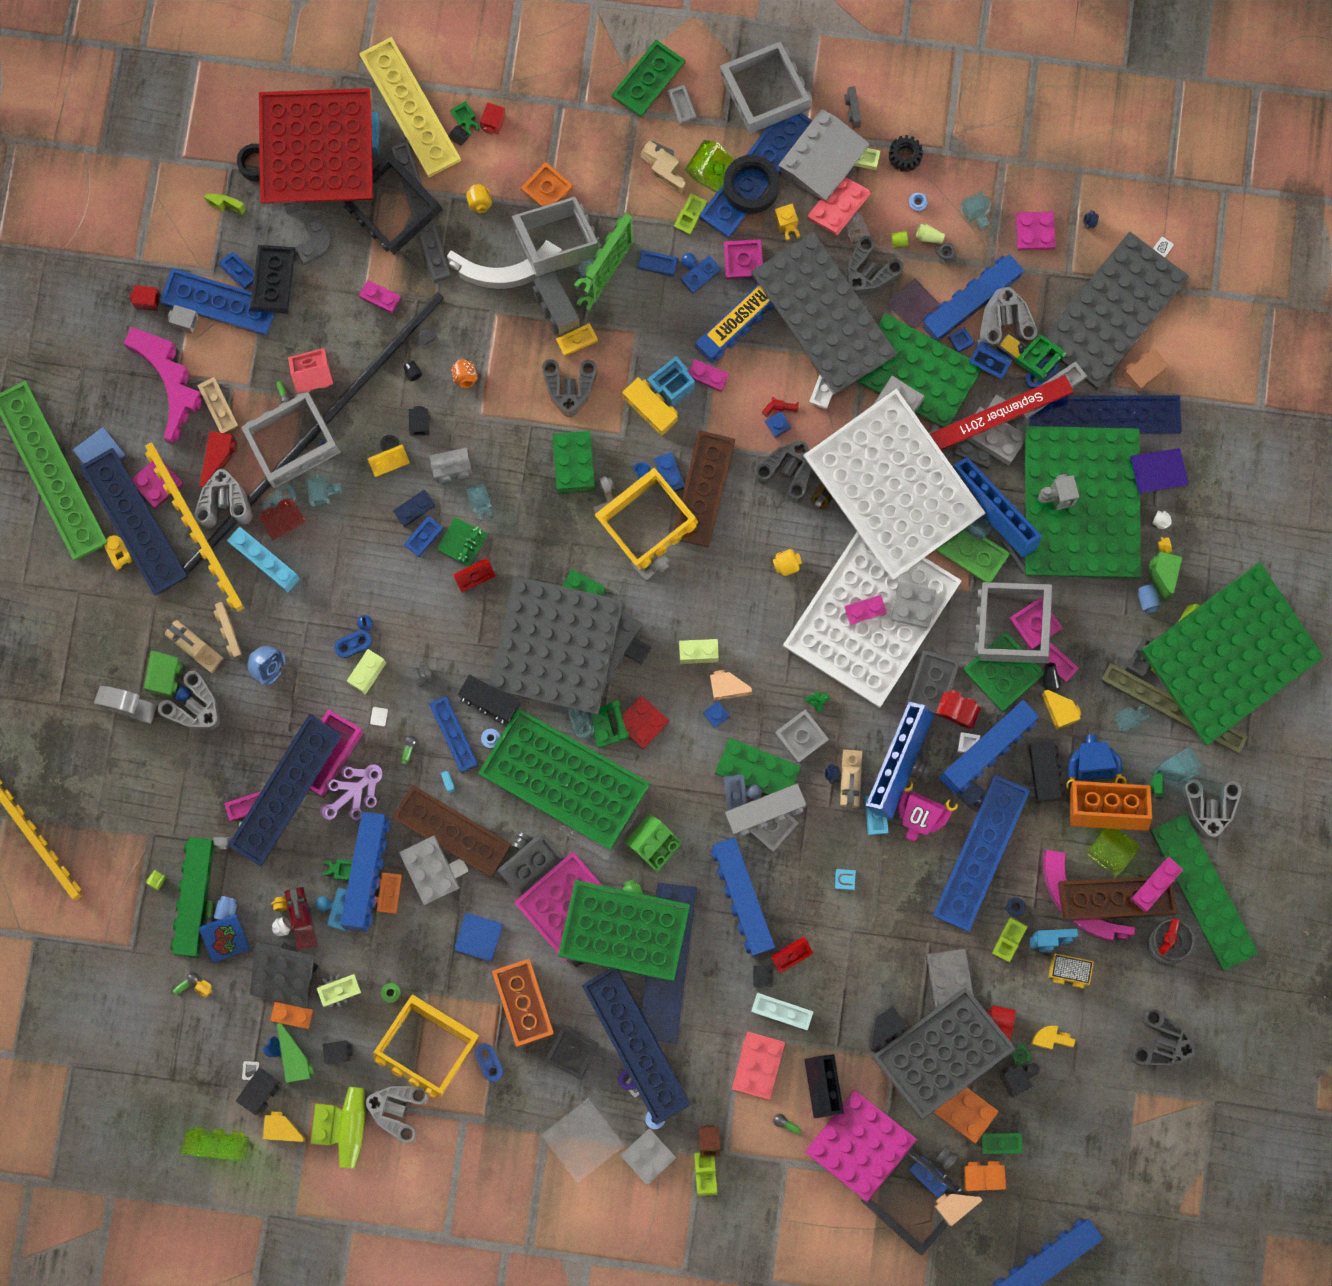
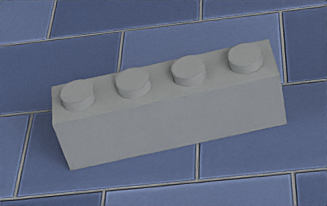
M797 783L725 812V816L733 836L738 835V837L749 834L750 829L756 827L757 830L767 827L768 822L774 820L777 823L786 819L785 816L792 813L795 816L804 812L803 808H806V803Z

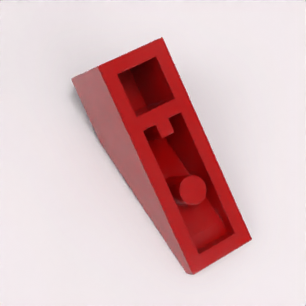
M209 432L200 481L201 488L204 487L217 470L223 469L232 458V453L237 448V441H235L232 434Z

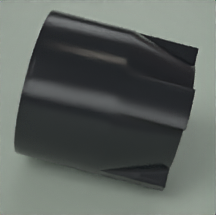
M457 125L450 132L449 137L462 146L468 140L469 134Z
M411 361L403 366L410 382L418 380L422 376V372L415 361Z

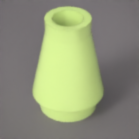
M920 224L916 233V238L919 241L942 244L945 236L944 233L939 232L928 224Z

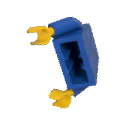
M1096 735L1086 736V743L1080 744L1079 750L1074 751L1069 761L1068 776L1070 778L1066 782V788H1069V782L1075 781V777L1078 780L1114 778L1113 783H1117V780L1120 778L1122 784H1126V778L1122 776L1121 757L1112 748H1109L1107 742H1097Z

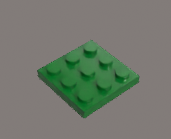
M1006 631L986 648L1023 650ZM978 656L963 669V672L1001 712L1006 710L1044 675V672L1036 663L979 661Z

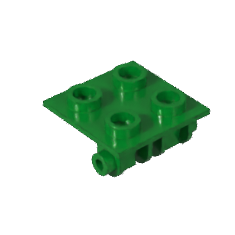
M454 517L436 550L470 567L488 534L483 532L480 527H474Z

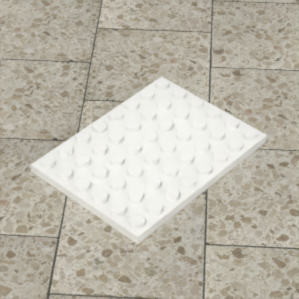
M897 388L803 455L891 580L898 577L985 514V511Z
M856 532L788 636L783 647L880 708L962 580L925 557L891 580L861 536ZM898 583L936 590L929 628L891 621ZM878 595L882 596L887 614L853 625L849 624L844 606Z

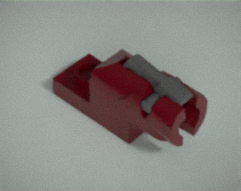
M298 887L292 891L290 889L284 891L297 950L317 947L311 911L308 907L304 887Z

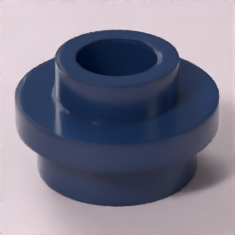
M1093 210L1086 213L1083 219L1085 228L1094 229L1098 223L1099 215Z
M830 764L825 770V778L830 784L840 780V769L833 764Z
M1014 897L1007 902L1006 910L1009 915L1019 917L1024 914L1026 905L1022 899ZM1013 904H1017L1019 906L1018 911H1014L1012 909Z

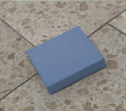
M103 427L73 449L83 463L90 461L111 448H114L121 461L127 457Z

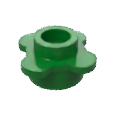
M1020 1043L1016 1051L1009 1055L1013 1058L1015 1066H1022V1063L1032 1059V1055L1023 1043Z

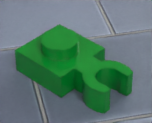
M466 101L450 110L457 124L460 127L465 125L468 136H471L469 130L471 127H475L477 131H480L478 123L472 121L476 117Z
M337 859L336 865L328 860L323 861V864L330 866L329 871H322L323 875L332 876L334 874V879L349 881L352 867L351 860Z

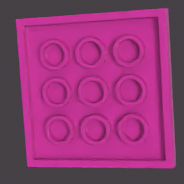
M574 852L570 853L514 902L557 954H559L575 880L602 885Z
M853 1090L843 1103L844 1114L833 1116L805 1153L868 1203L917 1139L856 1090Z

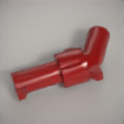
M772 397V401L761 413L768 417L773 409L776 414L783 410L798 412L799 402L795 404L785 403L784 400Z
M1172 918L1169 931L1165 934V943L1158 950L1161 955H1165L1173 947V944H1176L1178 937L1176 933L1180 919Z

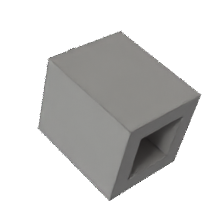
M174 305L173 310H170L168 314V321L171 327L191 334L194 333L199 319L197 312Z

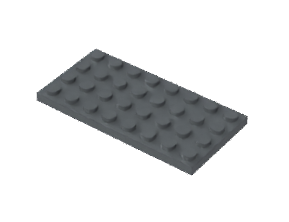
M1129 231L1044 337L1066 352L1064 359L1059 360L1061 363L1068 367L1076 361L1087 375L1084 380L1098 390L1185 283L1189 275Z
M814 232L751 271V275L834 396L897 356L888 339Z

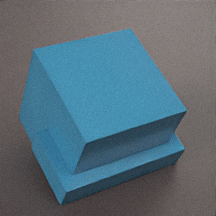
M677 356L647 378V381L655 391L672 407L695 390V380L689 375L688 369Z

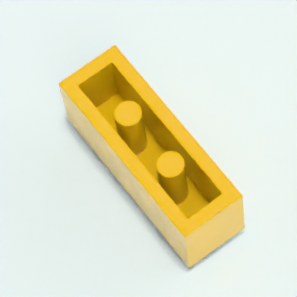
M638 377L622 392V398L661 436L678 421V412L671 405L668 407L664 403V398L658 393L655 394L646 380L642 381Z

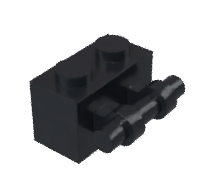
M1032 1063L1027 1065L1024 1071L1021 1065L1015 1066L1013 1064L1003 1069V1074L999 1077L1010 1096L1014 1097L1033 1087L1029 1079L1037 1075L1040 1068L1037 1064Z

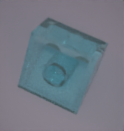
M1187 747L1157 766L1150 773L1152 776L1154 774H1162L1164 779L1178 782L1185 779L1187 782L1200 773L1198 769L1202 767V764L1191 748Z

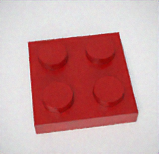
M642 695L622 715L626 732H629L630 738L643 750L669 723V720Z

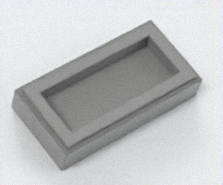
M685 85L667 90L679 125L697 120Z

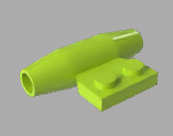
M349 1087L343 1109L336 1105L315 1103L311 1144L332 1146L338 1143L339 1167L356 1168L362 1147L365 1124V1088Z

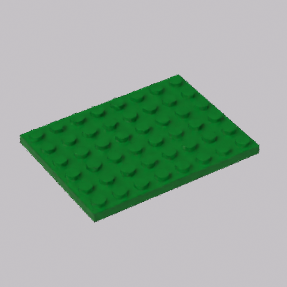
M1025 426V518L1042 535L1037 549L1025 556V576L1140 579V494L1130 458L1133 455L1140 454L1139 429ZM1068 474V476L1074 475L1079 499L1073 507L1055 510L1053 502H1039L1038 496L1044 487H1051L1057 476Z
M1261 562L1253 565L1140 650L1204 745H1209L1324 657Z

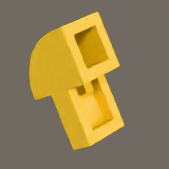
M1047 1026L1036 1032L1032 1038L1031 1045L1047 1050H1052L1054 1043L1073 1048L1075 1039H1072L1070 1034L1060 1032L1058 1035V1026Z

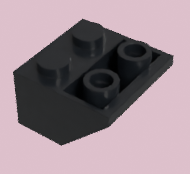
M894 1006L874 1019L869 1042L871 1050L873 1048H876V1050L881 1049L888 1044V1038L892 1037L894 1040L904 1033L903 1028L906 1027V1024Z

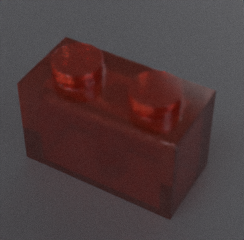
M292 498L281 500L276 507L264 510L259 516L272 540L305 522L304 517Z

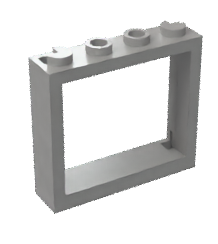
M781 41L720 66L721 77L749 134L811 109L810 101H812V96L809 91L805 90L804 80L802 76H798L796 64L794 61H790V53L787 47H783ZM780 56L801 98L753 117L732 74Z
M576 197L512 216L514 230L536 277L594 259L599 248H602L599 237L596 238L594 227L590 226L588 215H584L583 205H579ZM575 216L587 244L539 258L527 230Z
M308 391L298 394L288 402L281 403L279 407L265 412L261 417L250 420L241 427L261 468L274 489L341 453ZM309 405L328 442L271 473L252 435Z
M982 582V589L978 590V600H981V607H977V618H980V625L976 624V636H979V642H975V654H978L979 661L1049 663L1052 585ZM988 593L1044 595L1041 651L985 649Z

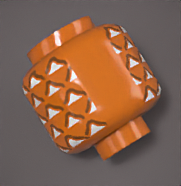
M460 359L452 366L451 373L455 385L461 388H470L477 380L474 363Z

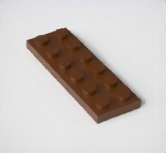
M699 430L681 499L696 517L698 524L692 532L685 533L682 536L681 542L709 548L736 439ZM680 509L674 530L688 520Z
M414 785L411 786L392 817L426 839L435 835L442 849L490 878L493 877L511 848L509 842Z
M1150 877L1058 882L1063 921L1176 915L1177 908L1173 884L1171 883L1147 912H1143L1130 899Z

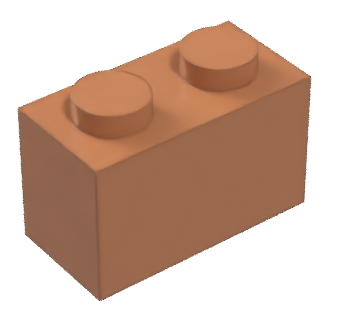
M1153 349L1151 352L1147 350L1139 357L1141 360L1137 363L1133 361L1125 368L1126 372L1123 377L1137 393L1162 375L1169 367V364L1156 349Z

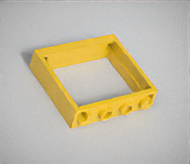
M655 468L646 473L595 514L598 521L638 570L647 568L652 563L651 560L656 556H662L670 545L677 544L685 533L692 532L698 524L696 517ZM658 482L688 520L637 559L607 521Z
M412 994L375 1049L373 1058L378 1065L390 1068L394 1075L398 1077L403 1076L408 1079L409 1084L424 1089L428 1096L440 1099L477 1043L479 1035ZM411 1010L467 1043V1046L439 1088L383 1054Z

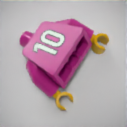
M911 782L909 788H904L897 807L899 817L903 820L902 825L908 827L905 837L916 841L919 833L928 835L929 832H936L944 827L952 814L951 812L958 807V804H955L954 808H950L949 802L951 799L945 805H942L912 791L913 783Z

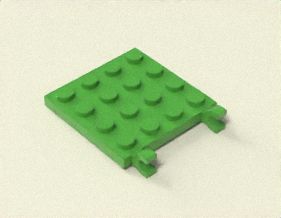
M625 213L623 218L619 217L615 224L616 229L606 237V244L603 249L599 248L595 255L596 260L586 268V278L578 279L574 284L576 289L582 284L586 285L584 293L588 296L581 297L576 305L580 307L582 303L586 302L588 304L586 307L587 312L591 311L592 304L596 302L634 242L632 216Z

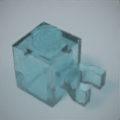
M981 191L962 200L960 207L968 223L976 219L981 230L988 227L989 221L985 216L989 213L991 206L988 196H984Z
M321 475L312 476L311 479L306 480L311 506L329 504V495L342 493L340 483L328 485L326 478Z
M481 484L467 489L474 512L478 511L479 521H483V513H488L490 519L494 518L492 511L489 509L492 505L485 485Z

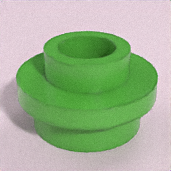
M388 983L383 986L381 996L384 1001L394 1003L400 998L401 990L396 984ZM393 989L394 995L389 997L387 995L388 990Z

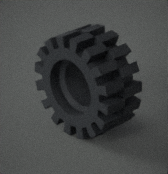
M905 135V138L899 136V139H895L891 144L889 160H891V165H895L894 168L896 170L900 168L901 172H903V169L909 172L910 169L913 171L916 166H919L923 150L922 145H919L920 141L918 139L914 140L915 137L912 136L910 139L908 135ZM902 148H909L913 156L908 160L902 159L899 156V151Z

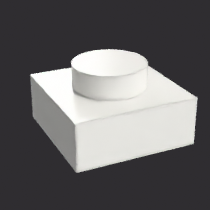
M961 732L957 752L965 753L980 739V735Z

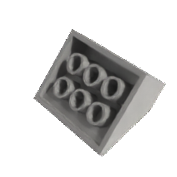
M821 109L778 166L782 177L820 199L827 201L868 148L869 143L836 116Z

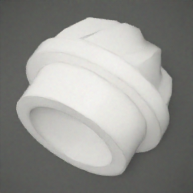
M1158 510L1152 524L1157 526V529H1166L1171 525V516L1166 511L1161 512Z
M284 916L275 919L272 924V931L277 936L288 935L292 929L290 921Z

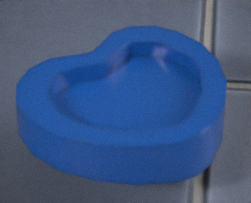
M645 462L637 463L634 466V472L637 474L638 480L651 470L650 465Z
M272 1037L268 1040V1044L263 1048V1053L266 1056L274 1058L281 1055L278 1038Z

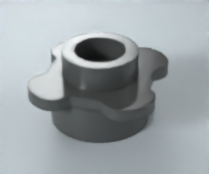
M951 243L936 248L939 262L942 264L949 260L954 261L957 258Z

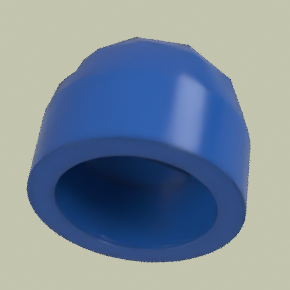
M362 615L358 618L357 625L361 630L368 631L372 628L373 621L368 615ZM363 618H366L367 627L363 626Z
M180 685L175 699L184 702L190 698V691L187 687Z

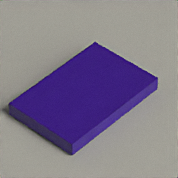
M1180 448L1138 454L1130 457L1139 494L1189 485Z

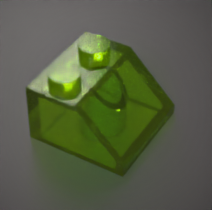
M703 140L686 166L685 171L696 182L717 193L724 183L726 169L735 159L718 142Z
M1104 828L1086 853L1114 875L1118 876L1131 861L1140 845L1120 829Z

